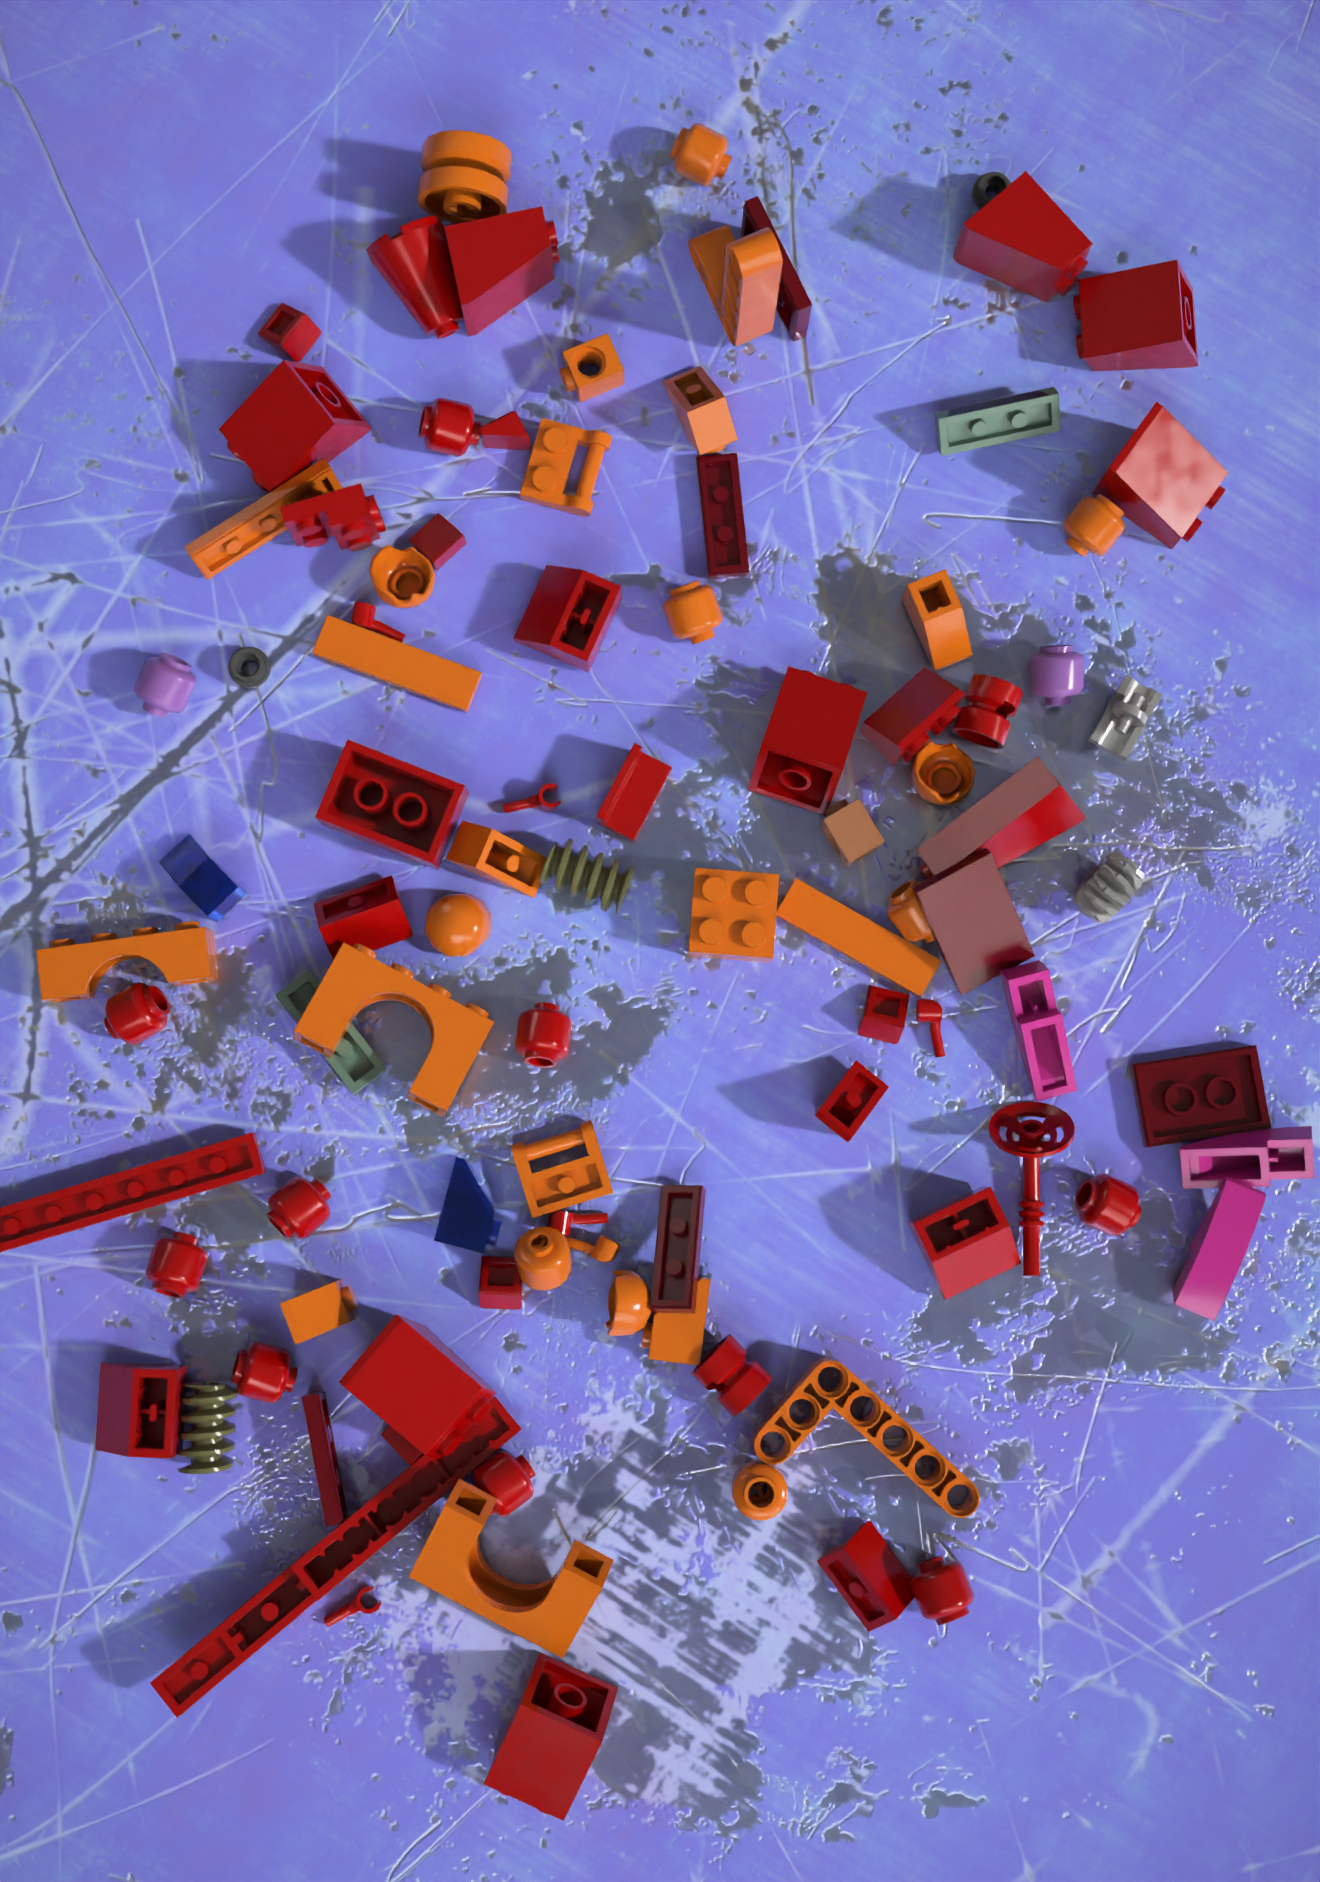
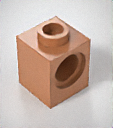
M843 799L824 811L827 817L822 820L820 827L845 868L881 848L885 840L860 799L850 804L846 799Z

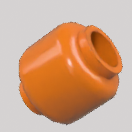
M695 123L689 129L682 128L669 158L674 160V170L677 174L704 187L708 186L714 177L722 180L732 160V156L726 154L728 148L727 138L701 123Z
M1098 494L1095 498L1085 496L1077 503L1063 522V529L1070 536L1065 543L1082 557H1085L1088 552L1097 556H1103L1124 532L1125 524L1121 518L1125 513L1101 494Z
M699 580L668 591L670 598L664 602L663 609L675 638H690L691 644L694 645L715 636L713 628L721 624L723 615L711 586L701 585Z
M911 879L891 893L888 898L890 905L887 909V915L907 941L916 942L924 939L929 943L934 941V938L912 890V887L921 882Z
M536 1227L521 1235L515 1244L514 1258L521 1280L528 1287L535 1290H551L559 1287L568 1279L572 1271V1257L567 1239L559 1230L551 1227Z
M753 1460L744 1464L736 1471L732 1480L731 1493L736 1508L745 1517L756 1521H766L776 1517L784 1509L788 1499V1486L783 1473L775 1465L766 1464L761 1460ZM766 1483L767 1487L763 1492L761 1488ZM751 1490H758L759 1494H754Z

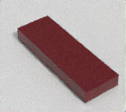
M737 453L696 457L708 580L749 576Z
M661 1185L650 1310L653 1313L695 1314L706 1193L702 1185Z
M322 1389L308 1392L302 1396L325 1525L327 1527L341 1524L347 1517L348 1511L326 1393Z

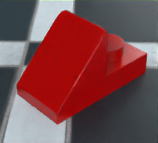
M856 1060L832 1092L815 1110L814 1116L846 1142H849L889 1086Z

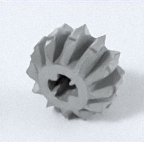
M1120 852L1108 854L1076 888L1073 902L1088 918L1091 917L1097 923L1107 922L1112 916H1116L1126 906L1127 902L1135 896L1136 891L1142 885L1144 873L1137 868L1138 865L1129 857L1126 858Z

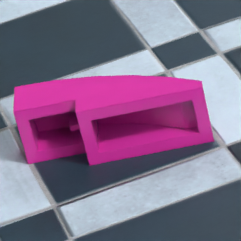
M1040 960L1000 970L1012 1025L1035 1100L1041 1101L1077 1091L1062 1013L1056 1006L1049 969Z
M1312 1126L1248 1131L1180 1146L1183 1189L1220 1188L1225 1177L1250 1187H1269L1271 1180L1315 1178Z
M1225 1177L1189 1246L1190 1256L1172 1288L1175 1305L1210 1320H1215L1251 1241L1266 1199L1265 1192Z

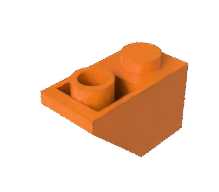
M946 569L907 584L901 598L933 672L971 657L973 654L962 605Z

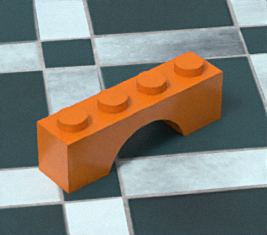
M190 921L174 924L175 931L162 933L158 932V927H146L132 930L133 937L117 939L116 933H102L92 935L91 942L75 944V939L49 941V948L36 950L41 1000L59 1003L95 998L98 985L107 971L116 964L129 959L150 960L162 971L168 983L176 986L218 981L213 931L206 927H200L199 921Z

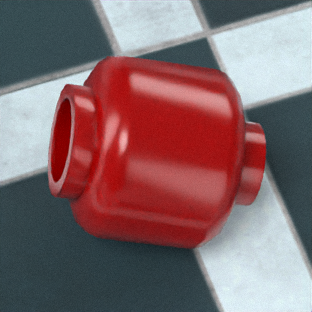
M437 398L432 402L431 406H424L418 436L419 438H424V443L428 450L460 457L466 453L469 445H477L481 422L474 420L475 414L471 405L446 398Z
M136 982L107 1000L104 1024L113 1038L121 1039L128 1044L137 1045L166 1027L170 1006L164 993L154 985L149 986Z
M548 1002L536 1003L533 1009L523 1011L518 1018L515 1049L519 1055L524 1057L523 1061L534 1067L549 1068L556 1066L557 1061L566 1058L570 1049L572 1031L570 1018L559 1011V1006Z
M1098 1174L1092 1179H1086L1076 1193L1075 1207L1078 1210L1080 1220L1087 1226L1110 1236L1121 1235L1128 1228L1134 1227L1140 1219L1142 1208L1139 1205L1137 1190L1132 1185L1108 1174Z
M296 1176L268 1199L270 1211L266 1213V1216L278 1232L287 1240L292 1236L297 1239H305L329 1219L331 1213L326 1201L331 1198V1195L318 1179L314 1178L309 1182L303 1177Z
M174 1232L172 1238H162L155 1242L145 1274L146 1278L153 1284V1291L174 1298H184L186 1293L195 1292L198 1289L208 1254L204 1249L197 1246V1237L182 1232Z
M253 1342L246 1350H239L232 1369L231 1382L236 1383L237 1392L243 1397L266 1403H275L280 1399L283 1391L292 1392L298 1368L291 1366V1354L288 1350L261 1342Z
M505 1451L496 1453L475 1469L472 1475L473 1486L497 1498L489 1516L495 1513L500 1517H506L528 1501L534 1492L530 1479L535 1476V1472L521 1454L514 1458Z
M939 1555L918 1564L921 1572L911 1579L910 1587L922 1616L929 1620L935 1619L937 1625H942L969 1613L967 1606L973 1602L974 1593L961 1563L956 1561L945 1563L943 1556Z

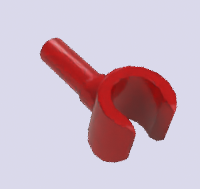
M355 602L351 618L352 624L403 642L405 634L381 621L374 620L375 606L364 602Z
M548 783L540 788L537 795L503 803L504 813L536 807L545 812H552L558 808L561 801L547 803L543 799V793L555 791L558 789V786Z
M919 999L916 1006V1021L930 1023L929 1031L935 1058L945 1056L940 1031L942 1007L935 1000Z
M557 1210L550 1214L547 1227L557 1229L564 1236H569L572 1223L579 1225L608 1223V1214H580Z
M362 1586L356 1593V1599L324 1617L326 1626L330 1627L359 1611L366 1614L376 1612L381 1605V1600L372 1606H364L360 1601L361 1596L365 1592L374 1589V1586Z

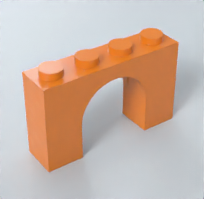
M343 942L294 1029L293 1039L332 1058L350 1023L363 1008L379 1001H397L409 1005L425 1020L430 1032L431 1047L406 1098L444 1118L488 1036L494 1021L487 1018L489 1013L483 1008L472 1003H466L463 1006L450 999L452 994L445 988L434 983H429L426 986L414 980V974L407 968L396 963H392L389 967L376 960V953L358 943H355L352 947Z
M458 1479L409 1578L563 1659L601 1592L614 1560L575 1540L559 1570L549 1580L538 1584H520L505 1579L487 1564L479 1546L480 1532L497 1498Z

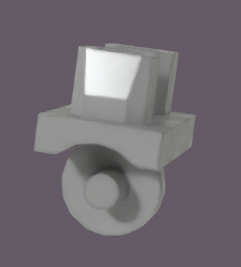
M1126 674L1088 741L1125 761L1163 694L1143 686Z

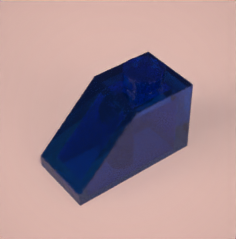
M188 834L159 861L178 887L207 917L216 922L247 894L191 834Z
M456 1157L434 1241L484 1254L487 1252L488 1245L496 1247L502 1222L495 1220L497 1209L469 1160Z

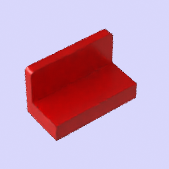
M634 743L596 816L597 824L635 842L672 771V767L643 753L642 746Z
M392 875L313 903L318 928L333 960L343 942L352 947L355 943H358L374 951L413 936L412 928L402 907L398 889Z
M870 1521L863 1523L846 1542L826 1551L817 1560L868 1632L896 1620L915 1598L910 1587L911 1575Z

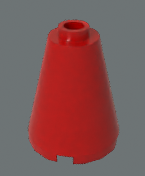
M432 215L400 226L401 232L389 238L388 234L381 236L371 243L366 251L369 260L427 336L435 334L437 339L440 340L459 331L458 323L464 317L444 224H442L440 218Z

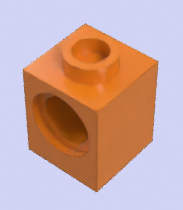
M608 333L562 352L564 367L559 369L561 379L567 392L575 391L580 403L624 385V369ZM586 364H594L600 368V371L592 376L584 375L579 370Z

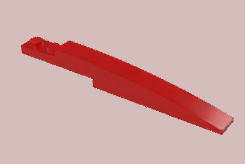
M495 1396L489 1400L491 1406L487 1413L479 1421L471 1422L461 1433L463 1439L460 1445L450 1455L442 1456L440 1459L425 1456L424 1454L419 1457L411 1466L407 1467L343 1520L341 1524L332 1529L153 1679L150 1684L176 1718L182 1715L316 1601H319L452 1489L458 1479H464L522 1429Z

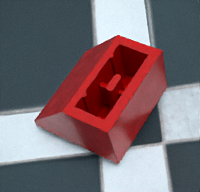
M546 565L513 637V641L589 673L622 600L621 586L585 570Z
M924 667L863 722L859 731L892 766L901 759L909 763L916 756V753L931 739L928 736L930 732L933 731L938 736L955 721V717L961 712L957 705L965 694L958 687Z
M982 1186L907 1222L944 1300L1021 1264L1009 1223L991 1186Z
M101 1362L95 1450L126 1457L173 1458L177 1456L179 1451L183 1450V1439L180 1438V1433L184 1432V1422L181 1421V1416L185 1415V1404L182 1403V1398L186 1397V1386H183V1383L187 1382L188 1365Z

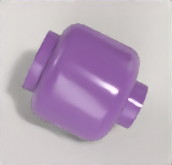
M1073 645L1041 646L1040 653L1034 654L1030 658L1031 693L1037 697H1045V705L1070 704V696L1078 695L1084 690L1083 656L1073 651Z
M163 652L160 653L159 657L147 659L134 688L136 695L144 701L142 708L151 714L163 718L166 717L168 712H182L186 708L197 682L195 675L190 671L192 665L176 656Z

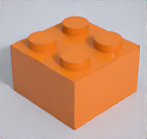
M695 868L688 957L771 963L774 955L779 874Z

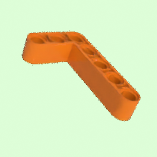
M725 224L688 240L692 260L732 345L737 347L772 332L783 265L782 254L772 230L766 227L735 240L730 228Z
M823 1357L815 1361L753 1432L752 1443L759 1459L766 1464H780L791 1456L833 1408L948 1514L957 1518L969 1517L979 1506L980 1495L976 1486L845 1365L833 1357ZM826 1367L837 1368L841 1375L838 1385L831 1389H824L818 1383V1375ZM860 1396L869 1397L872 1401L871 1412L863 1418L852 1416L850 1412L852 1401ZM799 1399L808 1400L812 1404L811 1415L803 1421H795L789 1415L790 1406ZM894 1425L902 1427L904 1439L898 1446L887 1447L883 1444V1433L888 1427ZM772 1431L780 1433L784 1438V1443L778 1452L767 1453L762 1450L760 1443L766 1433ZM931 1455L935 1457L936 1467L930 1475L919 1476L916 1474L915 1463L921 1456ZM955 1485H965L968 1490L965 1502L957 1506L950 1505L947 1500L949 1490Z

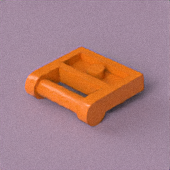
M541 418L519 494L520 499L580 516H590L594 505L591 497L604 452L609 451L613 439L612 436L602 431H589ZM578 445L587 447L588 452L576 494L572 496L566 495L564 493Z
M591 1120L579 1123L580 1128L526 1145H524L523 1141L511 1145L512 1154L532 1218L614 1193ZM579 1145H586L589 1156L532 1173L529 1161Z

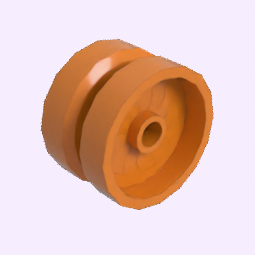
M451 130L428 136L422 147L421 166L424 173L419 179L417 197L419 207L431 216H437L440 220L454 224L507 214L509 193L506 183L510 179L512 165L510 149L504 143L491 136L473 131Z

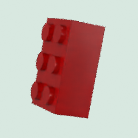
M347 739L315 818L326 827L438 870L469 793L465 785Z

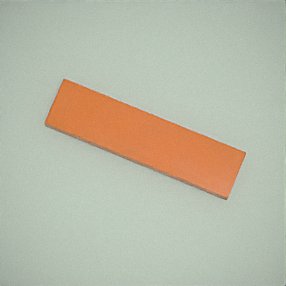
M323 458L187 544L184 548L203 576L208 580L287 530L280 507L343 488L330 465Z
M327 615L312 652L316 657L466 713L469 711L482 678V673L330 615Z
M797 878L777 910L776 917L919 998L922 997L942 961Z

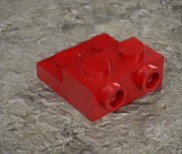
M361 483L280 507L284 524L297 546L304 545L307 548L321 546L328 542L329 537L335 536L341 550L360 551L370 547L373 544L372 541L381 539L379 533L386 531L375 496H366Z

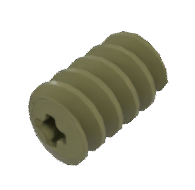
M569 838L561 847L557 846L556 842L546 860L539 882L545 885L555 876V890L560 892L570 883V896L572 898L578 897L586 890V904L591 905L601 897V911L606 912L616 904L617 915L634 877V867L630 866L623 874H619V860L614 859L607 867H604V853L599 852L590 861L588 860V846L584 845L575 854L572 853L573 839Z
M184 1382L183 1386L195 1390V1394L182 1398V1403L194 1407V1412L181 1416V1421L193 1425V1429L180 1433V1438L192 1442V1447L179 1451L178 1456L191 1460V1464L179 1468L178 1472L186 1474H213L233 1467L234 1460L223 1455V1453L233 1450L235 1442L223 1436L231 1434L236 1430V1425L224 1420V1418L233 1416L237 1412V1407L225 1402L237 1397V1389L220 1382Z

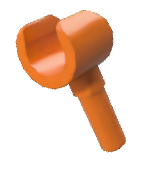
M600 1235L595 1246L586 1241L565 1236L570 1249L582 1251L596 1260L605 1263L613 1261L620 1249L618 1243L604 1235Z

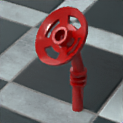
M1019 1102L998 1110L989 1121L988 1131L990 1139L998 1148L1009 1154L1023 1157V1201L1018 1202L1019 1207L1023 1208L1022 1211H1019V1216L1023 1218V1220L1019 1221V1226L1023 1227V1276L1036 1277L1040 1276V1227L1044 1226V1221L1040 1220L1041 1217H1044V1212L1040 1211V1208L1044 1207V1202L1040 1201V1157L1054 1155L1067 1148L1074 1139L1075 1126L1072 1118L1056 1106L1042 1102ZM1032 1116L1045 1118L1042 1123L1038 1120L1029 1119L1020 1123L1017 1118ZM1003 1126L1007 1128L1006 1141H1003L999 1134ZM1058 1127L1062 1129L1064 1134L1060 1142H1057L1056 1128ZM1014 1133L1019 1136V1141H1014ZM1046 1134H1049L1050 1136L1049 1141H1044V1136Z

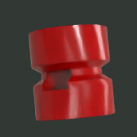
M974 674L964 696L968 706L960 708L961 712L957 715L952 729L953 733L979 746L991 749L1004 748L1011 729V724L1007 718L1016 715L1023 691L1003 679L990 675Z
M728 1334L700 1361V1366H696L691 1374L708 1391L716 1389L718 1391L717 1400L735 1417L758 1397L773 1377L756 1360L747 1361L745 1359L747 1351L731 1334Z

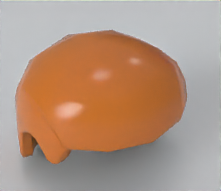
M387 545L372 557L369 574L375 593L385 604L395 608L417 607L427 601L433 593L436 577L432 564L428 558L417 552L414 547L395 549L392 545Z
M931 741L916 753L911 777L915 791L922 799L932 804L950 805L961 802L969 794L974 785L976 772L971 758L954 743L935 744L934 741Z
M470 893L446 895L437 900L426 914L425 934L432 948L445 956H467L478 949L489 938L491 933L490 912L483 901Z
M615 1270L613 1275H616V1278L608 1295V1311L610 1320L606 1322V1327L609 1328L608 1335H633L645 1327L652 1313L650 1310L651 1292L646 1281L637 1273L631 1270Z

